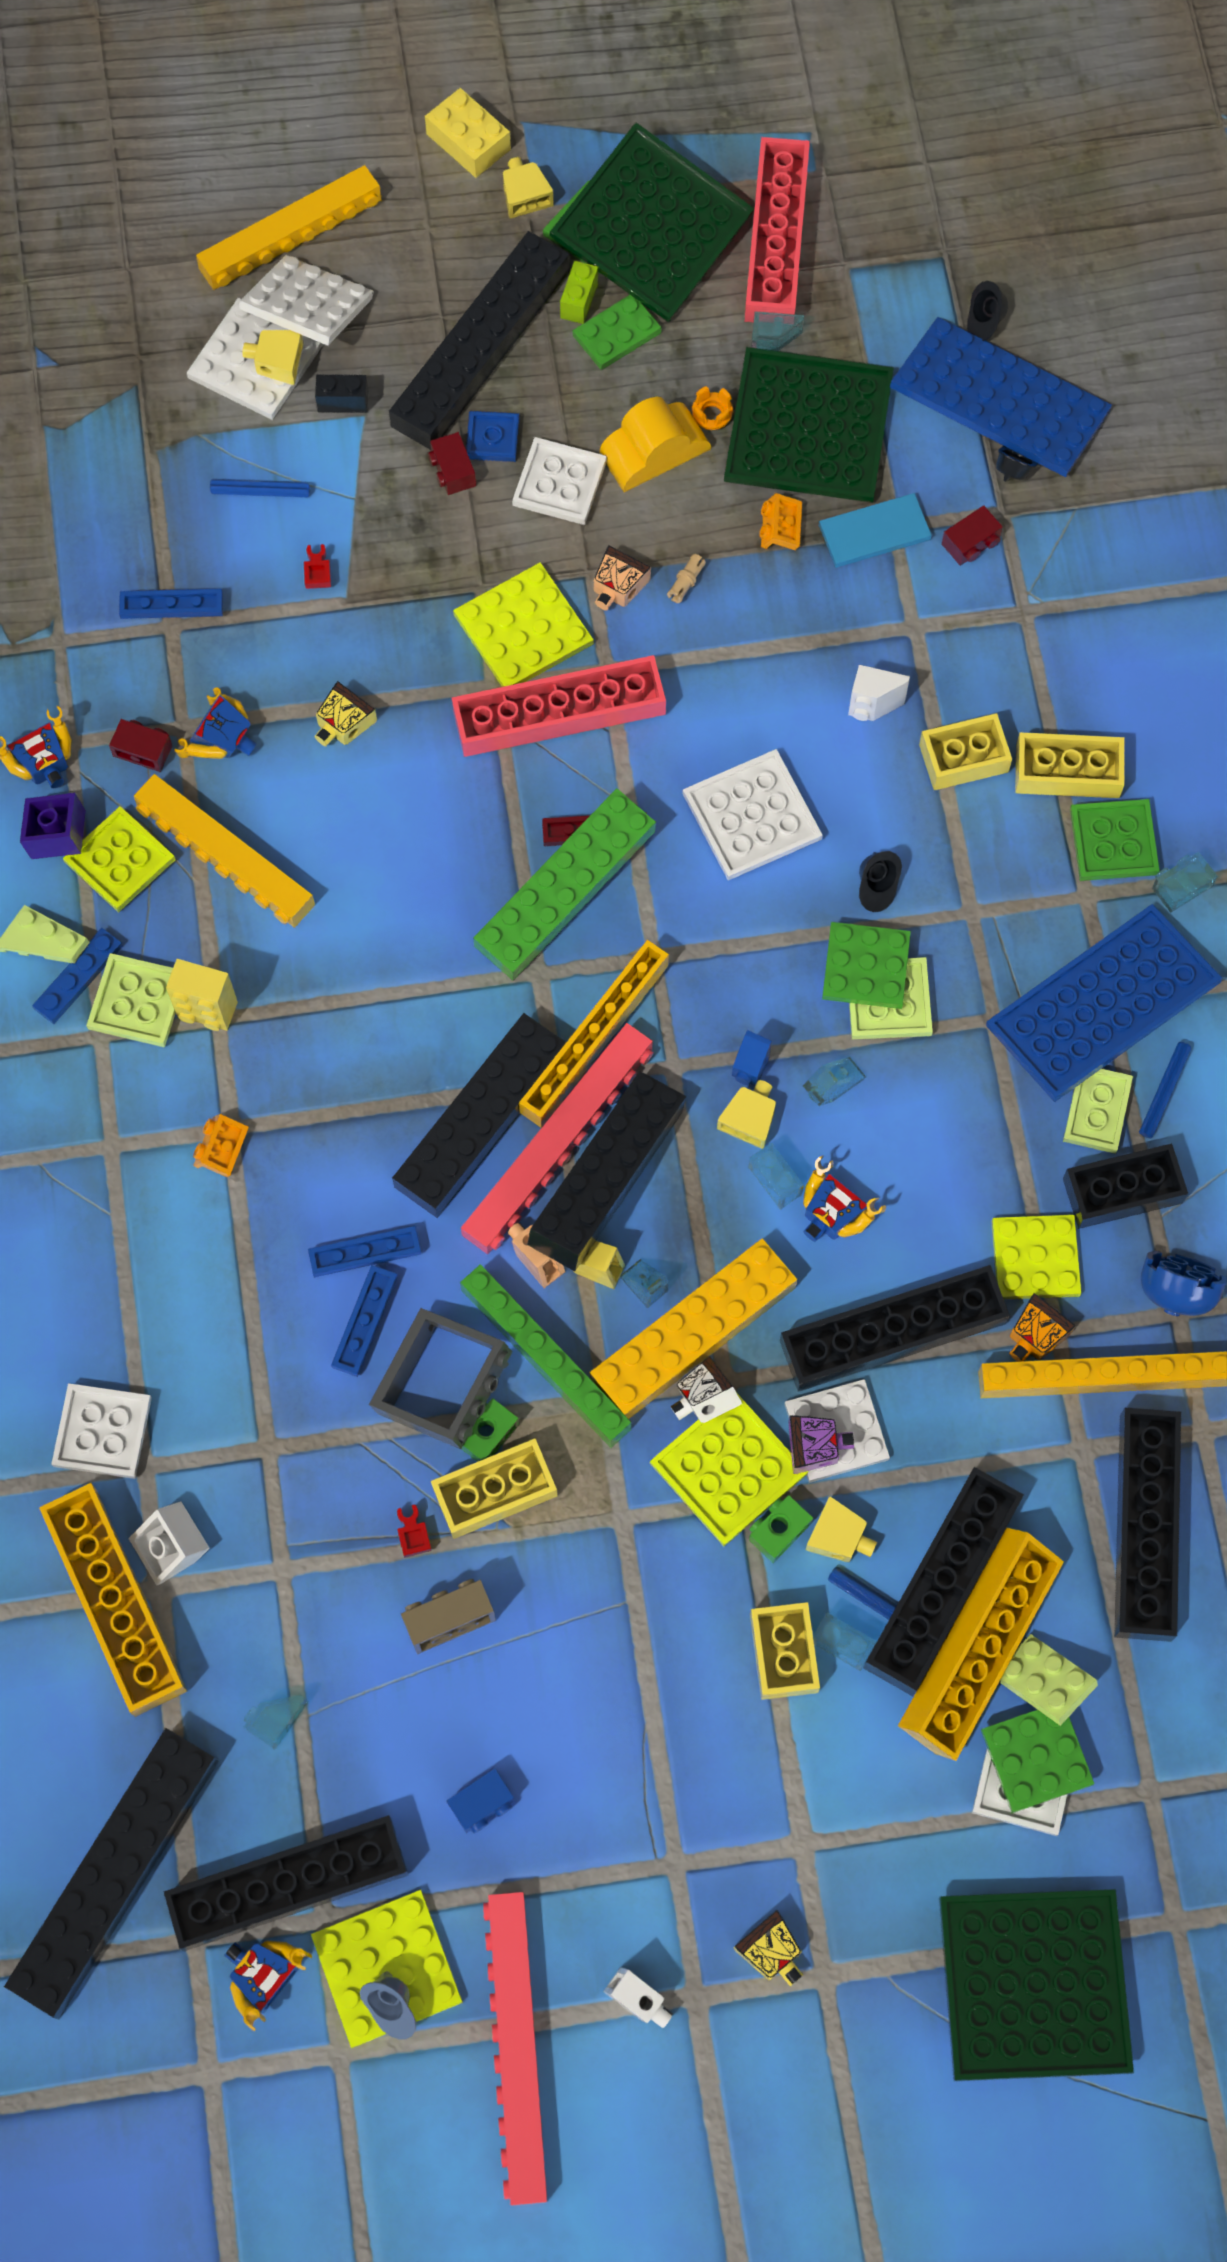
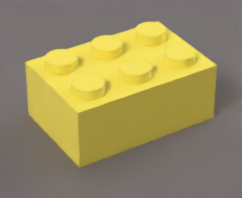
M461 88L425 115L426 134L475 178L511 150L510 131Z
M997 713L925 730L921 733L919 746L933 790L1009 773L1012 757Z
M176 959L166 989L178 1018L190 1024H193L194 1021L202 1023L210 1030L219 1031V1029L227 1031L238 1003L229 974Z
M808 1602L751 1609L750 1620L761 1700L818 1693L820 1683Z

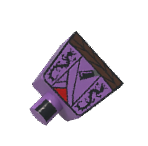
M797 1415L789 1416L788 1425L793 1474L835 1465L839 1460L838 1450L854 1449L853 1432L837 1433L834 1419Z

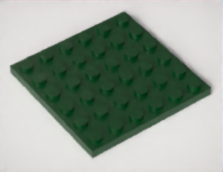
M635 122L551 229L549 236L587 264L597 266L598 272L669 323L753 214L755 208Z
M746 347L724 482L873 503L894 367Z
M1116 1889L939 1897L953 2082L1134 2073Z

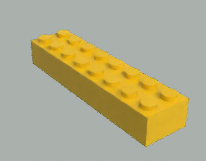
M762 1238L590 1372V1379L630 1419L796 1289L798 1279Z
M89 1483L39 1507L129 1712L134 1717H137L188 1692L93 1484Z
M1011 1528L1005 1529L898 1727L934 1754L957 1761L1062 1567L1063 1560L1028 1532Z

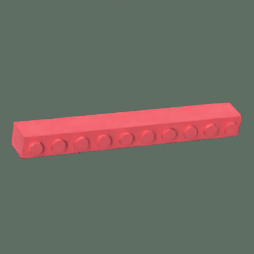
M628 1023L625 1024L463 1224L461 1233L464 1238L487 1255L492 1249L497 1250L505 1239L503 1235L514 1224L520 1222L522 1218L520 1214L526 1207L531 1208L538 1199L537 1193L543 1186L546 1188L550 1185L555 1177L554 1172L559 1166L564 1167L571 1158L572 1154L570 1152L576 1145L579 1147L583 1144L588 1136L587 1131L592 1125L597 1126L604 1117L605 1113L603 1111L609 1104L612 1106L616 1103L621 1095V1092H619L625 1084H631L637 1075L636 1070L641 1064L646 1065L653 1055L652 1040Z
M524 1893L488 1895L489 1902L483 1903L484 1921L490 1920L491 1929L490 1933H485L486 1950L492 1951L493 1963L487 1964L489 1981H494L495 1993L490 1994L491 2012H497V2024H492L493 2043L499 2042L500 2055H494L495 2074L501 2073L502 2086H496L497 2104H503L504 2117H499L500 2136H506V2148L501 2149L502 2168L508 2167L509 2180H503L504 2199H510V2206L547 2202Z

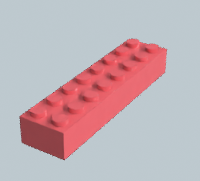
M761 137L745 322L794 326L810 141Z
M654 655L452 697L453 713L464 757L666 715V699Z

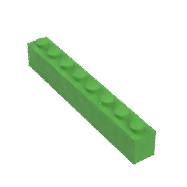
M481 1264L460 1282L461 1291L610 1448L631 1431V1421Z

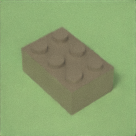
M474 1579L464 1581L458 1585L459 1589L448 1593L447 1590L434 1594L431 1597L432 1601L421 1604L419 1601L405 1607L406 1612L401 1613V1616L417 1654L496 1621L493 1608L481 1580L476 1582Z

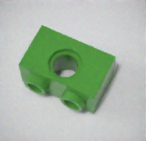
M493 1398L488 1404L485 1403L484 1413L476 1420L472 1428L471 1437L468 1436L462 1447V1450L477 1462L495 1455L519 1426V1418ZM485 1425H489L494 1429V1432L487 1437L481 1436L478 1433L480 1428Z
M789 1495L784 1500L778 1498L769 1508L771 1514L765 1520L759 1518L749 1529L752 1532L749 1541L773 1564L813 1522V1517ZM776 1521H781L786 1525L787 1530L779 1534L772 1530L771 1525Z

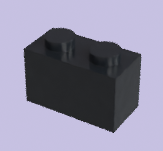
M316 375L315 399L318 413H368V384L366 375Z

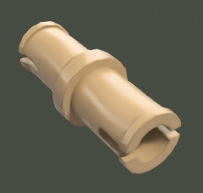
M693 554L685 568L678 572L677 580L667 592L668 598H671L674 594L671 601L681 603L688 589L695 585L696 577L706 564L704 559L699 563L702 558L701 556Z

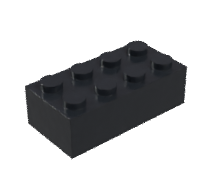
M1172 1143L1068 1168L1063 1177L1078 1229L1183 1204L1188 1195Z

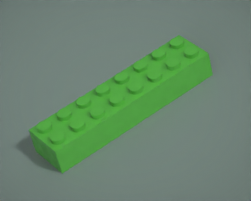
M616 788L473 937L474 947L514 981L654 834L656 821Z

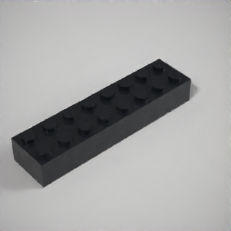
M523 1013L392 1177L394 1188L438 1218L519 1116V1102L566 1042Z
M639 1071L531 1227L527 1245L567 1268L576 1271L681 1116L686 1096Z
M991 1265L781 1332L780 1344L797 1391L800 1392L1005 1325L1010 1315Z
M1124 1408L1120 1414L1114 1638L1172 1642L1177 1637L1181 1412Z
M976 1467L972 1469L863 1666L865 1670L912 1697L915 1695L1024 1494Z
M388 1815L163 1892L179 1949L187 1951L408 1876V1871L392 1819Z

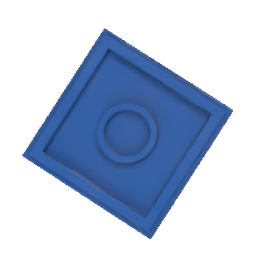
M469 411L466 443L469 459L516 462L519 414Z

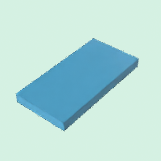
M915 493L819 521L820 530L835 568L929 541L932 536Z

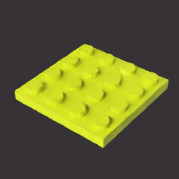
M541 562L453 610L455 618L502 687L527 682L594 644V639Z
M739 1395L738 1397L742 1402L741 1405L705 1423L700 1422L698 1419L650 1460L651 1466L723 1547L808 1474V1471L793 1474L791 1452Z
M421 1890L311 1934L351 2048L386 2035L360 1998L362 1986L369 1982H375L386 1971L407 1985L410 1994L408 2006L416 2022L463 2003Z

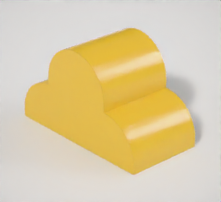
M651 397L639 402L626 413L622 420L621 428L614 431L604 440L599 454L607 456V467L623 492H626L711 450V444L684 403L675 402L667 405L662 397Z

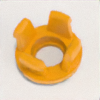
M707 386L697 391V398L692 405V416L697 424L707 430H718L725 427L731 421L733 415L730 393L725 388H722L719 393L709 392ZM716 407L721 413L716 416L715 420H710L706 418L704 413L706 408Z

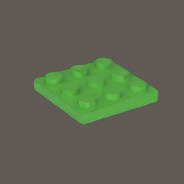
M1149 799L1071 805L1070 814L1080 881L1155 876L1159 874L1160 869Z
M831 922L822 1000L902 1009L911 931Z
M1035 1710L981 1729L1012 1814L1095 1784L1069 1717L1060 1726L1039 1710Z

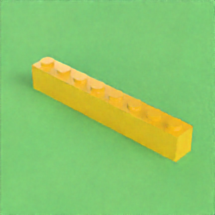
M363 165L196 254L199 270L213 290L226 286L241 275H247L256 267L269 263L273 258L283 253L290 252L297 245L312 240L316 235L325 230H330L340 222L353 218L357 213L374 207L378 202L382 201L380 185L367 167Z
M153 774L134 795L137 805L136 809L142 816L153 818L156 821L155 824L163 832L167 833L169 831L175 835L176 841L184 848L189 846L195 851V855L202 862H210L214 865L215 871L225 879L227 877L235 882L234 885L242 893L246 894L249 892L255 897L254 900L263 909L268 907L275 912L274 916L281 923L286 925L288 922L295 928L315 906L313 895L156 774Z
M649 940L643 944L519 1102L520 1114L540 1128L544 1126L669 966L668 953Z

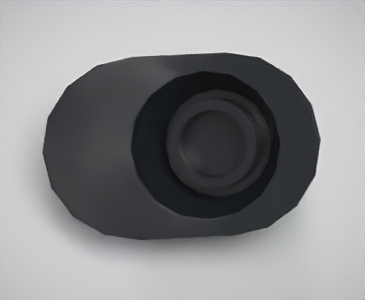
M981 282L975 287L971 297L967 330L983 341H986L994 334L998 323L1004 319L1008 311L1007 298L994 282Z
M1005 446L998 449L999 456L996 469L1004 474V482H1008L1011 478L1024 480L1031 470L1038 465L1037 462Z
M891 851L874 852L861 863L859 869L861 879L859 899L866 910L881 912L893 902L902 870L901 859L896 853Z

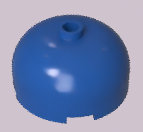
M1152 1251L1147 1254L1142 1268L1141 1285L1146 1296L1154 1304L1163 1308L1167 1314L1173 1316H1198L1211 1311L1220 1302L1227 1283V1277L1223 1275L1218 1277L1214 1274L1216 1270L1214 1267L1201 1261L1179 1254L1162 1257L1160 1251ZM1188 1265L1192 1267L1191 1271H1186Z

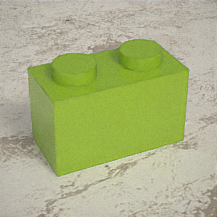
M574 261L560 300L561 319L580 324L585 323L598 286L597 266Z

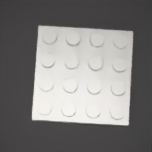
M285 255L240 300L239 309L329 345L372 300L373 290L365 288L361 284L343 279L339 275L321 270L317 266L299 261L295 257Z
M237 298L187 371V377L273 420L324 344L302 335L304 345L295 385L256 373L254 359L243 358L242 356L244 343L258 344L260 332L263 330L289 329L240 310L241 299Z
M777 749L683 789V796L728 881L822 840L823 835Z

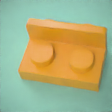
M775 493L763 503L761 508V515L763 516L760 529L761 548L767 549L771 544H776L796 550L800 546L802 501Z
M218 1114L212 1119L209 1118L203 1128V1133L205 1134L203 1142L199 1143L194 1151L193 1158H195L193 1166L196 1168L203 1166L220 1175L229 1177L249 1127L222 1114Z

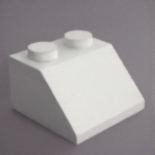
M859 665L851 694L848 715L860 721H874L905 704L910 676Z
M181 1501L157 1509L128 1538L156 1586L194 1564L210 1549Z

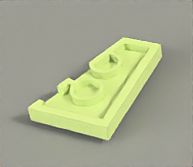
M24 905L1 936L0 952L12 951L24 956L31 954L43 956L49 960L75 964L90 942L86 937Z

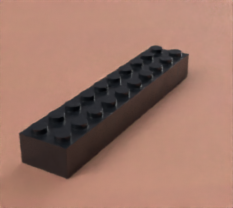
M528 231L389 410L391 427L431 450L430 441L445 435L569 273V253Z
M164 1729L4 1985L6 1989L52 2018H61L219 1761L215 1757L171 1730Z

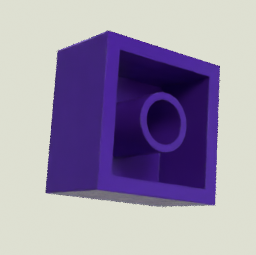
M75 793L25 798L20 843L31 859L81 854L86 810Z

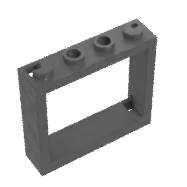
M420 1308L369 1405L378 1415L462 1449L468 1436L471 1437L472 1428L476 1420L484 1413L485 1403L490 1394L496 1390L498 1379L503 1369L509 1365L508 1360L512 1350L502 1340ZM436 1327L491 1349L450 1429L394 1407Z

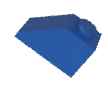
M747 1030L732 1068V1076L735 1077L736 1081L748 1086L751 1084L756 1086L770 1059L771 1040Z

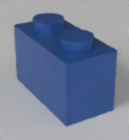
M495 1768L446 1800L464 1831L468 1833L472 1830L474 1834L488 1825L486 1820L496 1814L500 1817L513 1808L511 1803L515 1801Z

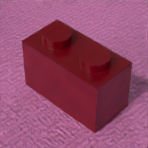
M459 432L430 441L431 451L428 452V457L432 467L436 466L438 469L436 477L439 486L445 487L448 495L476 487L475 471Z
M983 505L944 531L942 546L961 566L967 561H974L986 548L991 549L995 547L1001 539L1003 526Z
M120 719L109 747L113 757L161 772L172 748V742L169 734L160 728L151 729L136 720L127 721Z

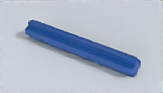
M212 479L210 491L212 494L307 498L310 494V485L307 482Z
M1178 1042L1139 1130V1134L1146 1138H1152L1191 1051L1189 1044Z
M835 1567L828 1577L829 1582L886 1619H890L897 1606L896 1604L839 1567Z

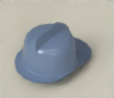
M388 1971L382 1973L375 1982L363 1985L360 1990V1998L382 2031L396 2039H408L413 2036L416 2030V2020L408 2006L410 1994L407 1985L400 1979L393 1977Z

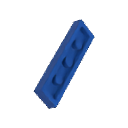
M222 589L120 591L119 615L121 619L223 616Z
M101 928L93 936L75 964L69 963L32 1005L35 1011L52 1024L58 1021L105 968L109 954H117L123 947L122 942L105 929Z
M416 1226L308 1249L314 1277L421 1255Z
M371 1265L332 1361L331 1367L333 1369L358 1377L398 1278L396 1273Z

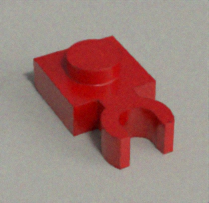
M321 544V551L317 554L312 553L311 545H307L306 552L310 561H304L306 589L331 587L330 562L325 560V545Z
M415 1504L412 1505L413 1514L411 1517H404L401 1508L397 1509L398 1519L401 1523L405 1524V1527L397 1529L404 1558L432 1551L425 1522L416 1523L419 1518V1511Z

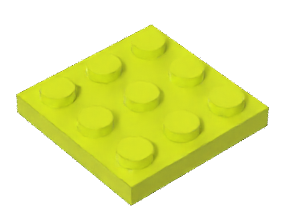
M119 806L83 839L81 854L67 855L63 857V860L119 913L175 861V857Z
M1074 1215L992 1218L996 1281L1004 1300L1030 1299L1034 1293L1040 1298L1080 1297L1081 1284Z

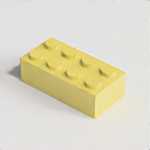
M1019 733L1016 744L1015 793L1120 798L1124 787V737Z
M536 1438L431 1481L433 1491L453 1539L557 1497L556 1486Z

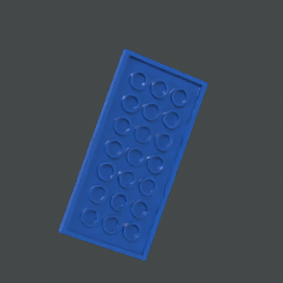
M940 317L935 319L890 384V388L1064 477L1068 475L1112 407V404L987 341H983L981 338Z
M1151 904L986 1022V1026L1048 1096L1056 1102L1220 984L1222 977L1162 913Z

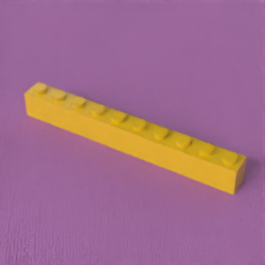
M1227 1351L982 1363L978 1371L980 1398L1226 1387Z

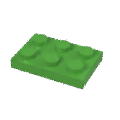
M629 295L573 330V337L602 371L661 334L662 328L642 303Z

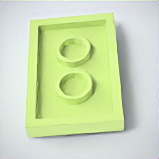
M1100 1069L1075 1087L1063 1142L1116 1154L1133 1076Z
M1032 1634L1017 1648L999 1683L1060 1726L1098 1686L1097 1680Z

